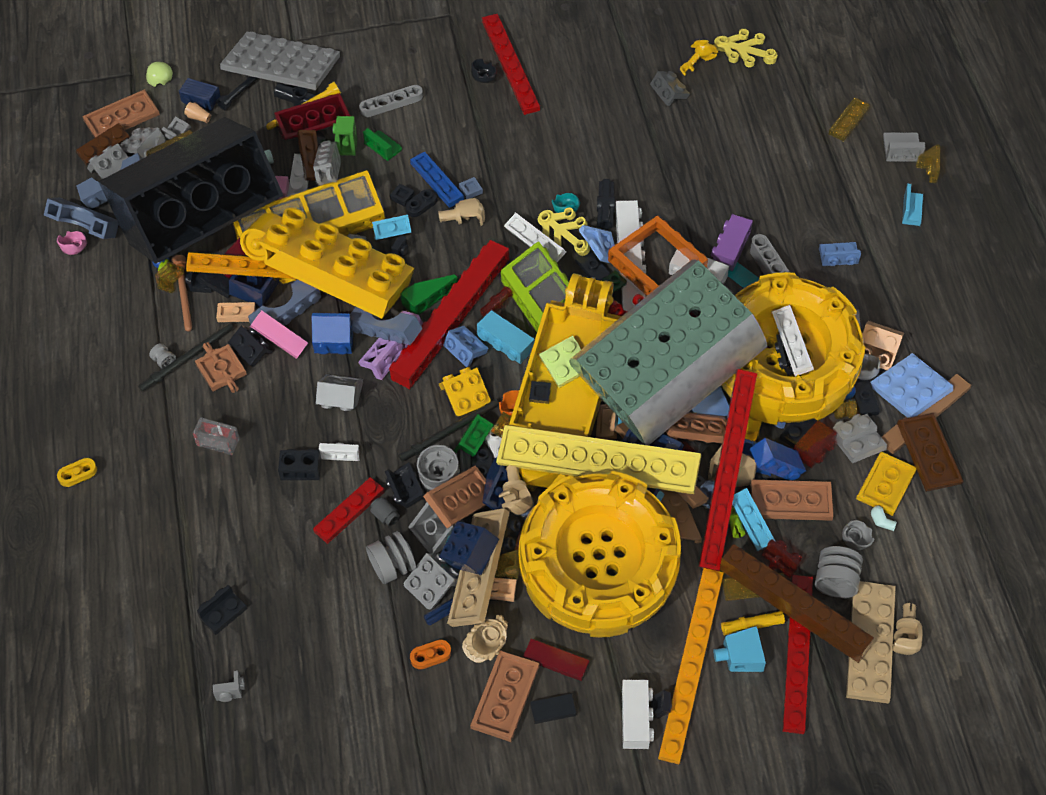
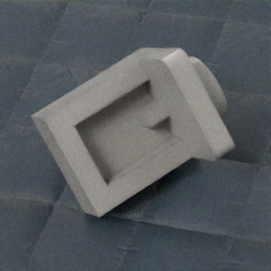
M175 116L168 128L163 127L161 130L165 134V138L173 142L184 138L191 126Z
M238 670L234 671V682L213 685V694L216 701L221 702L242 698V690H245L244 677H240Z

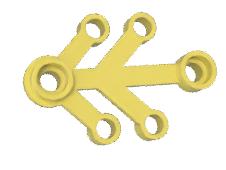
M741 29L737 35L731 37L718 36L714 40L717 50L724 51L731 63L738 62L740 55L746 67H753L755 58L747 53L763 57L766 64H774L777 60V53L774 49L764 51L751 47L764 43L765 36L762 33H757L755 38L747 40L749 31ZM739 40H747V41H744V42H741V43H735L736 41H739Z
M566 208L564 212L560 213L545 210L539 214L538 223L543 227L542 233L549 237L550 227L554 229V242L562 247L563 236L574 245L575 251L580 256H585L590 252V246L587 241L578 240L567 231L580 229L582 225L587 226L585 218L579 217L574 222L562 224L556 222L562 219H574L576 213L572 208Z

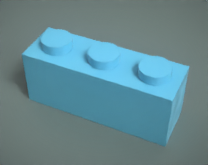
M492 310L477 324L478 337L490 343L497 351L505 353L510 360L521 364L531 354L535 339Z

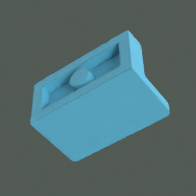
M908 183L904 194L902 224L920 226L923 194L911 193V184Z
M408 215L372 222L375 240L411 233Z

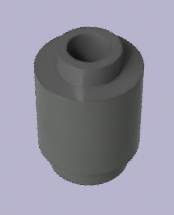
M384 497L375 499L371 504L370 512L384 525L387 524L390 527L398 521L400 517L398 510Z

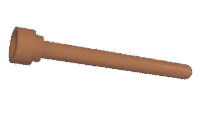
M176 255L171 259L172 267L177 271L184 327L186 331H191L192 323L184 274L187 262L185 256Z

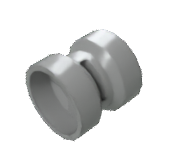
M163 343L155 345L149 353L150 358L153 361H157L161 369L176 360V356L168 351V348Z

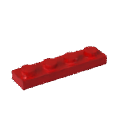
M370 477L313 528L314 533L328 544L362 514L375 499L385 493L384 488Z

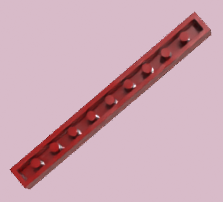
M492 240L481 248L477 258H473L470 267L463 271L461 278L457 283L453 284L449 294L442 298L438 308H435L428 321L422 324V330L412 344L404 348L397 361L391 364L389 371L392 381L408 389L412 388L444 346L448 331L457 328L509 261V248Z

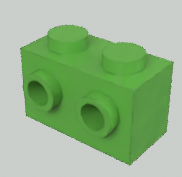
M337 116L336 123H333V134H335L339 154L356 156L358 139L354 116Z

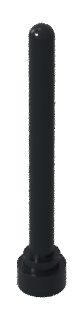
M250 76L230 94L219 97L216 100L218 106L224 111L231 106L232 100L258 78Z

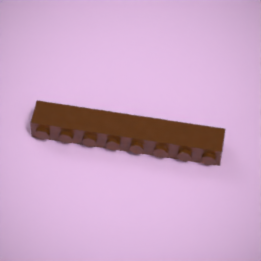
M735 544L722 557L720 565L722 572L857 663H860L870 649L874 640L873 636Z

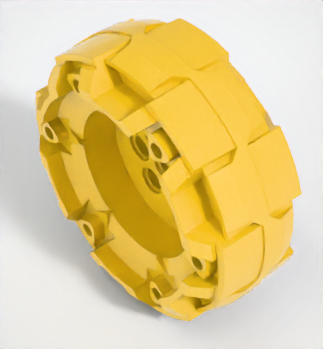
M790 272L760 276L758 282L750 284L735 295L754 315L763 331L767 346L771 347L765 348L740 369L757 373L749 416L777 425L778 422H802L814 418L818 421L834 412L844 402L847 394L852 391L859 377L865 354V346L862 332L856 319L857 311L852 303L834 287H825L814 281L799 278L795 273ZM788 305L792 308L814 368L812 371L797 376L794 374L787 376L785 369L781 370L778 358H781L780 353L777 354L774 342H777L776 335L780 333L772 311ZM736 373L721 385L730 398Z
M611 471L610 474H587L575 478L567 476L560 479L538 497L537 505L529 512L521 531L519 567L529 597L539 611L549 620L553 619L558 624L571 630L588 633L590 637H611L628 633V629L639 626L650 619L666 602L679 573L681 541L675 518L671 517L659 499L647 490V484L621 472ZM609 536L612 540L605 542L602 540V537ZM588 538L591 540V543L584 544L581 540ZM617 551H621L624 553L625 556L622 558H618L614 555V553ZM602 554L604 559L597 560L594 558V555ZM575 556H581L584 560L582 562H576L573 560V558ZM612 569L615 570L617 574L615 576H610L607 574L606 571ZM594 572L597 576L595 578H588L586 573Z

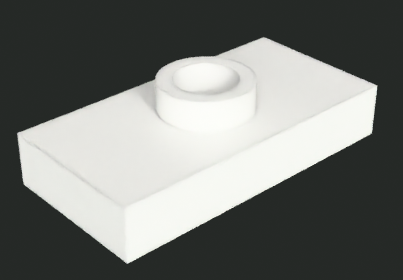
M344 443L319 444L320 456L323 460L360 461L359 445Z

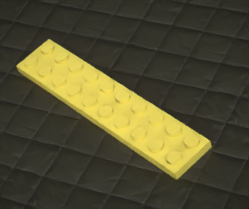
M505 425L496 463L503 466L512 465L517 468L576 477L587 474H610L611 471H616L644 482L648 488L694 494L701 453Z

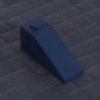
M497 458L493 460L487 473L482 501L492 510L502 509V504L505 500L503 497L500 498L499 494L503 491V485L508 482L506 471L508 466L498 465L496 463Z

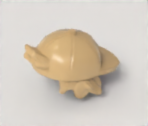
M496 615V619H485L484 623L474 625L471 632L467 634L462 643V649L470 660L480 663L485 660L491 661L495 655H499L500 649L505 644L507 638L508 622L504 621L503 615Z

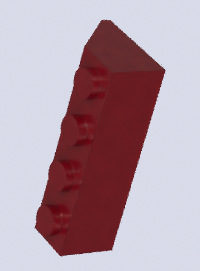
M340 93L274 112L276 126L281 138L284 140L297 137L298 130L317 131L333 126V123H336L337 116H350Z

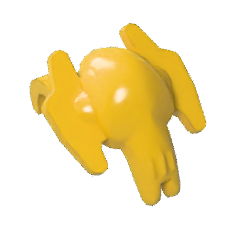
M708 40L695 41L691 45V48H695V54L680 67L682 74L685 76L688 69L694 71L693 65L699 58L705 61L715 58L717 54L712 52L718 53L716 46L709 44Z

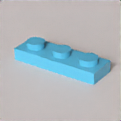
M746 488L734 494L732 506L755 549L759 551L776 542L748 489Z

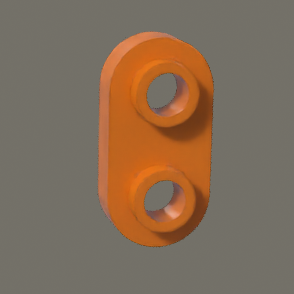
M437 640L414 648L410 653L412 666L416 669H425L447 661L451 656L450 644L445 640ZM439 651H444L443 655H438L437 653ZM418 658H424L422 662L417 661Z

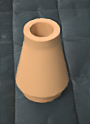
M189 102L187 104L184 114L188 118L205 123L210 121L211 114L197 103Z

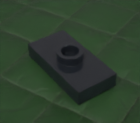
M591 250L585 256L579 255L575 257V262L589 278L593 277L601 281L611 274Z
M870 380L856 381L854 385L856 393L853 397L858 413L861 416L868 414V416L879 415V408Z

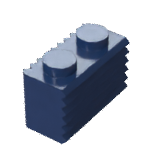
M187 78L179 90V95L184 104L187 105L189 102H195L203 109L211 111L216 104V100L220 97V91L218 86Z

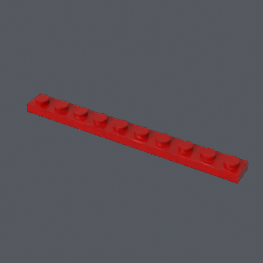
M736 370L698 567L720 571L757 373Z

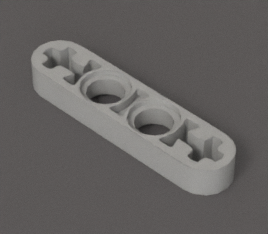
M412 85L364 100L359 105L360 113L364 117H371L418 102L423 98L422 88L418 85ZM396 97H403L402 100H395ZM380 102H387L386 105H379Z

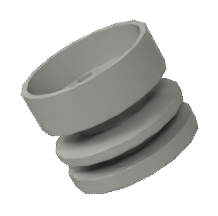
M444 445L430 446L423 450L418 457L417 469L419 478L426 492L460 474L457 455L452 449Z
M398 531L392 534L393 540L389 535L385 537L386 547L379 540L366 546L369 560L384 585L397 579L395 569H398L403 575L407 574L406 567L409 571L416 569L412 550Z
M831 546L821 550L818 563L819 569L817 570L815 580L816 589L825 595L836 598L855 596L859 589V575L861 574L863 563L862 556L850 548Z

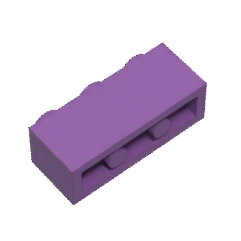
M732 214L730 220L725 221L724 233L719 234L718 246H714L711 252L713 260L728 265L730 271L734 270L750 235L752 220Z

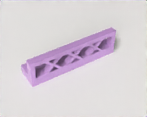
M403 310L401 311V313L416 316L420 325L422 326L423 322L419 315L406 312ZM378 338L358 363L362 367L371 369L375 377L382 380L389 372L391 364L397 361L401 351L407 348L408 344H400L395 341ZM387 344L384 348L379 349L381 345ZM376 357L372 363L368 362L370 358Z

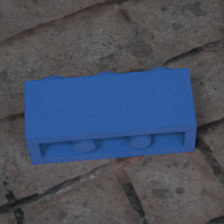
M764 438L750 448L758 469L789 481L798 479L806 471L798 451Z

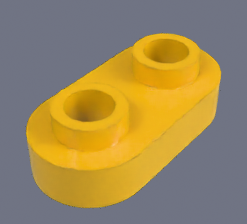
M84 458L62 467L57 473V478L62 486L70 487L93 477L97 472V466L92 459Z

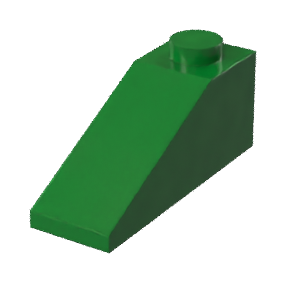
M454 274L414 283L400 293L402 305L410 313L422 314L445 295L449 294L453 284L457 283V276Z

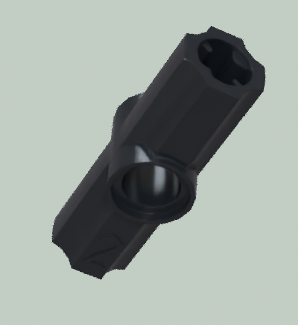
M277 83L274 91V97L292 102L294 106L301 105L316 96V94L307 92L306 88L292 87L283 83Z
M610 179L599 181L597 224L602 230H608L613 227L615 196L614 182Z

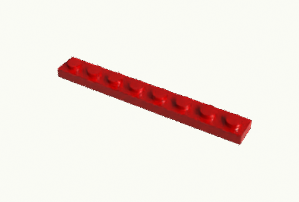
M498 14L482 17L484 28L523 114L526 115L540 111V105Z
M792 575L791 582L812 596L813 577ZM789 617L782 732L804 734L810 630Z

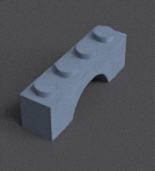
M136 153L122 161L121 169L143 158L139 153ZM92 177L76 185L80 199L88 209H93L107 201L99 182Z
M60 197L47 198L44 216L56 221L82 226L89 230V234L102 239L116 237L119 225L116 219Z
M296 280L291 284L293 295L288 303L277 308L261 306L248 316L250 325L261 310L283 326L287 325L309 306L319 301L321 298L320 290L300 280ZM259 333V335H260L263 339H265V340L267 339L266 337H264L263 335H261V334Z
M355 307L350 314L352 330L355 333L379 337L400 344L411 345L422 330L417 317L414 315L400 313L392 319L380 320L379 317L358 307Z

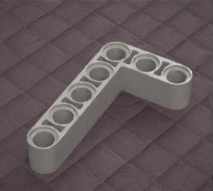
M763 234L755 235L752 238L750 253L763 274L789 272L769 239Z

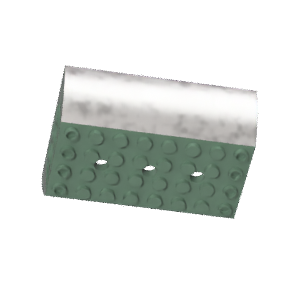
M692 259L570 358L569 363L644 445L648 446L733 376L737 369H741L767 347V342L754 315L699 260ZM692 310H699L701 312L698 317L690 316ZM662 335L670 336V340L665 343L659 341V338ZM637 360L639 365L636 368H631L628 366L629 362Z

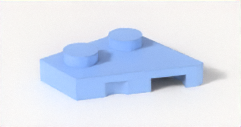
M582 225L579 231L598 259L610 263L608 261V252L610 248L615 246L612 233Z

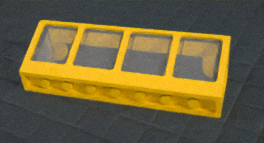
M366 170L341 178L337 182L323 184L322 186L273 201L235 221L233 225L238 240L242 233L264 213H273L282 217L286 208H297L305 213L306 218L319 224H332L338 229L340 234L348 236L349 233L356 234L373 228L372 222L384 220L385 216L370 175Z

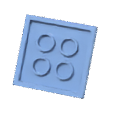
M913 353L871 381L872 389L907 418L918 416L951 393L954 387Z

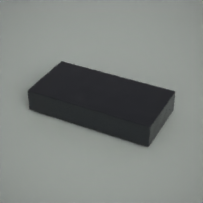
M572 694L530 702L534 724L576 716Z

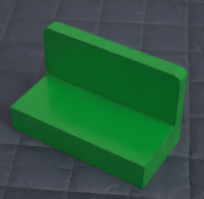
M367 128L363 131L364 144L385 160L389 161L402 151V147L380 130L374 133Z
M477 414L453 451L457 453L459 449H462L474 457L494 424Z

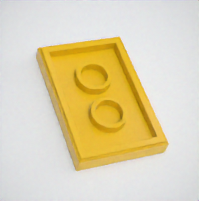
M880 452L856 499L872 507L881 506L885 513L893 516L916 472V467L884 452Z

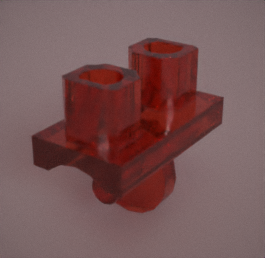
M771 539L762 555L771 562L769 568L772 570L778 568L791 578L799 566L802 556L797 552L792 554L787 552V546L782 540L775 542Z

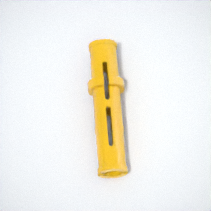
M782 611L748 618L739 617L738 620L722 622L721 629L725 636L756 626L759 629L784 624L785 618Z

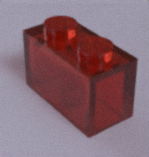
M817 420L798 441L794 450L798 451L803 463L813 468L816 463L820 464L823 461L828 450H833L837 443L835 441L837 432Z

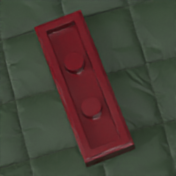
M530 639L523 658L537 662L542 667L582 681L589 665V660L534 639Z

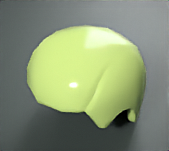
M164 62L150 64L146 73L147 82L154 87L159 83L165 85L171 81L173 76L171 67Z

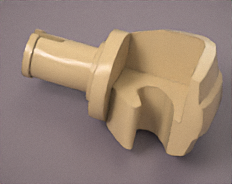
M476 198L459 201V203L455 204L456 207L454 209L438 211L440 223L456 220L460 225L462 224L461 217L469 220L470 217L474 216L480 219L481 226L485 221L484 207Z
M510 465L506 468L508 482L503 485V491L499 494V497H503L505 503L502 504L503 508L514 514L521 515L533 506V501L526 483L520 480L519 468Z
M910 603L904 604L903 618L896 622L897 631L893 639L895 641L893 651L896 653L913 655L921 649L922 625L920 621L915 619V604H912L911 609Z

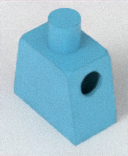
M757 626L725 636L724 648L713 650L715 662L727 660L728 668L731 672L764 671L766 661Z

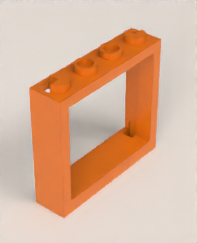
M659 216L654 217L617 243L608 252V261L646 296L659 285L630 261L624 253L655 231L689 260H699L706 268L708 264V259L703 253L694 248L691 242H687L678 231L672 229Z

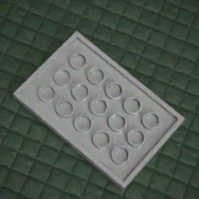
M246 32L220 63V69L316 90L340 58V51L333 50L332 48L318 47L317 45L303 44L299 41H289L285 38H275L270 35Z

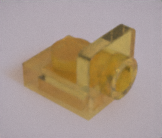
M169 262L165 264L155 274L157 288L173 293L175 291L173 283L184 274L183 267Z
M503 412L491 432L502 438L504 426L509 425L511 415Z

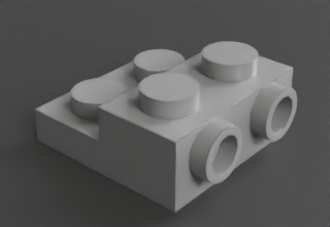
M856 414L850 421H839L833 427L832 438L852 463L887 450L886 442L877 433V425L868 414L862 416Z

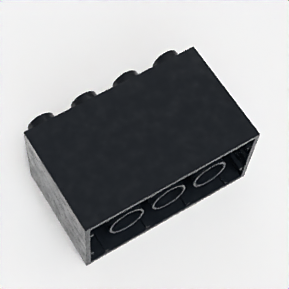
M226 117L98 181L129 245L155 264L284 196L256 132Z

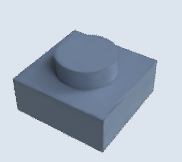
M475 177L459 183V189L466 199L483 194V189Z

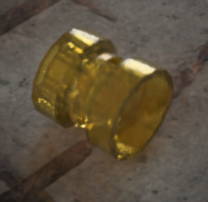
M855 399L843 402L834 411L835 419H842L843 417L852 419L857 414Z

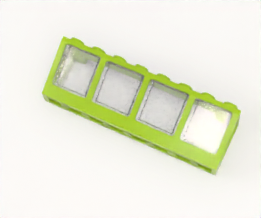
M540 242L535 243L501 270V282L535 331L538 332L546 303H550L551 300L565 303V289L569 284L565 273H561L557 262L551 259L547 248L543 247Z

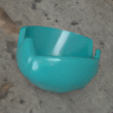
M564 193L562 195L557 194L556 199H552V205L555 213L564 212L566 208H572L576 213L579 209L580 201L573 193Z

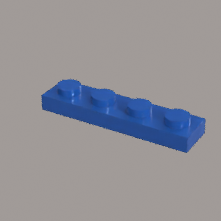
M426 152L410 159L411 165L449 208L464 200V195Z

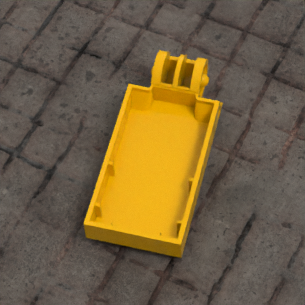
M286 208L282 217L273 213H264L240 237L242 250L250 258L258 261L264 260L266 265L383 319L401 296L400 293L409 286L415 269L405 264L404 259L399 255L383 254L373 249L371 244L364 239H351L340 234L338 229L332 224H319L306 218L305 213L297 208Z
M573 273L568 287L565 289V303L553 300L550 303H546L509 426L591 437L601 398L581 376L559 388L539 354L571 336L575 338L580 348L583 349L622 316L608 313L609 307L614 300L612 297L613 282L606 280L603 282L593 277L586 278ZM532 381L551 383L549 404L529 401Z

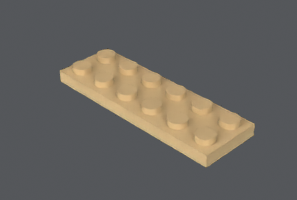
M505 508L473 514L471 524L486 528L499 538V541L482 575L460 570L447 622L452 627L485 622L509 517V511Z
M860 581L858 593L852 597L851 622L873 636L874 640L860 663L848 657L846 698L887 704L890 702L895 586Z

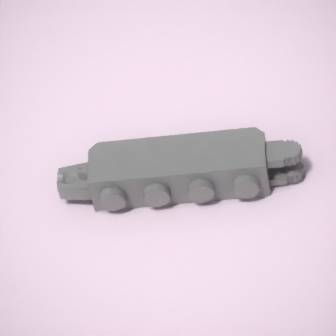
M324 141L318 146L313 168L316 182L319 186L337 182L341 158L336 141Z

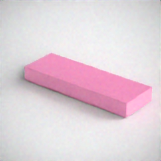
M262 310L250 325L251 328L296 359L308 344V342Z

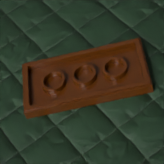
M934 413L898 420L897 425L926 492L963 483L962 476Z

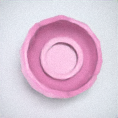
M67 231L66 236H58L57 243L64 253L75 255L84 250L87 245V238L82 232Z

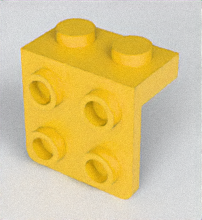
M470 367L460 370V375L454 377L453 374L442 378L443 382L438 383L441 390L445 389L456 416H462L491 402L478 368L471 370Z

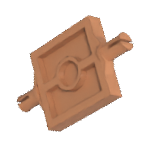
M209 342L204 343L203 348L207 353L195 360V364L211 390L215 391L228 385L232 393L237 392L239 388L234 381L247 374L229 344L213 349Z

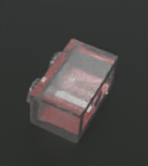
M201 417L192 433L197 446L233 455L240 440L236 427Z

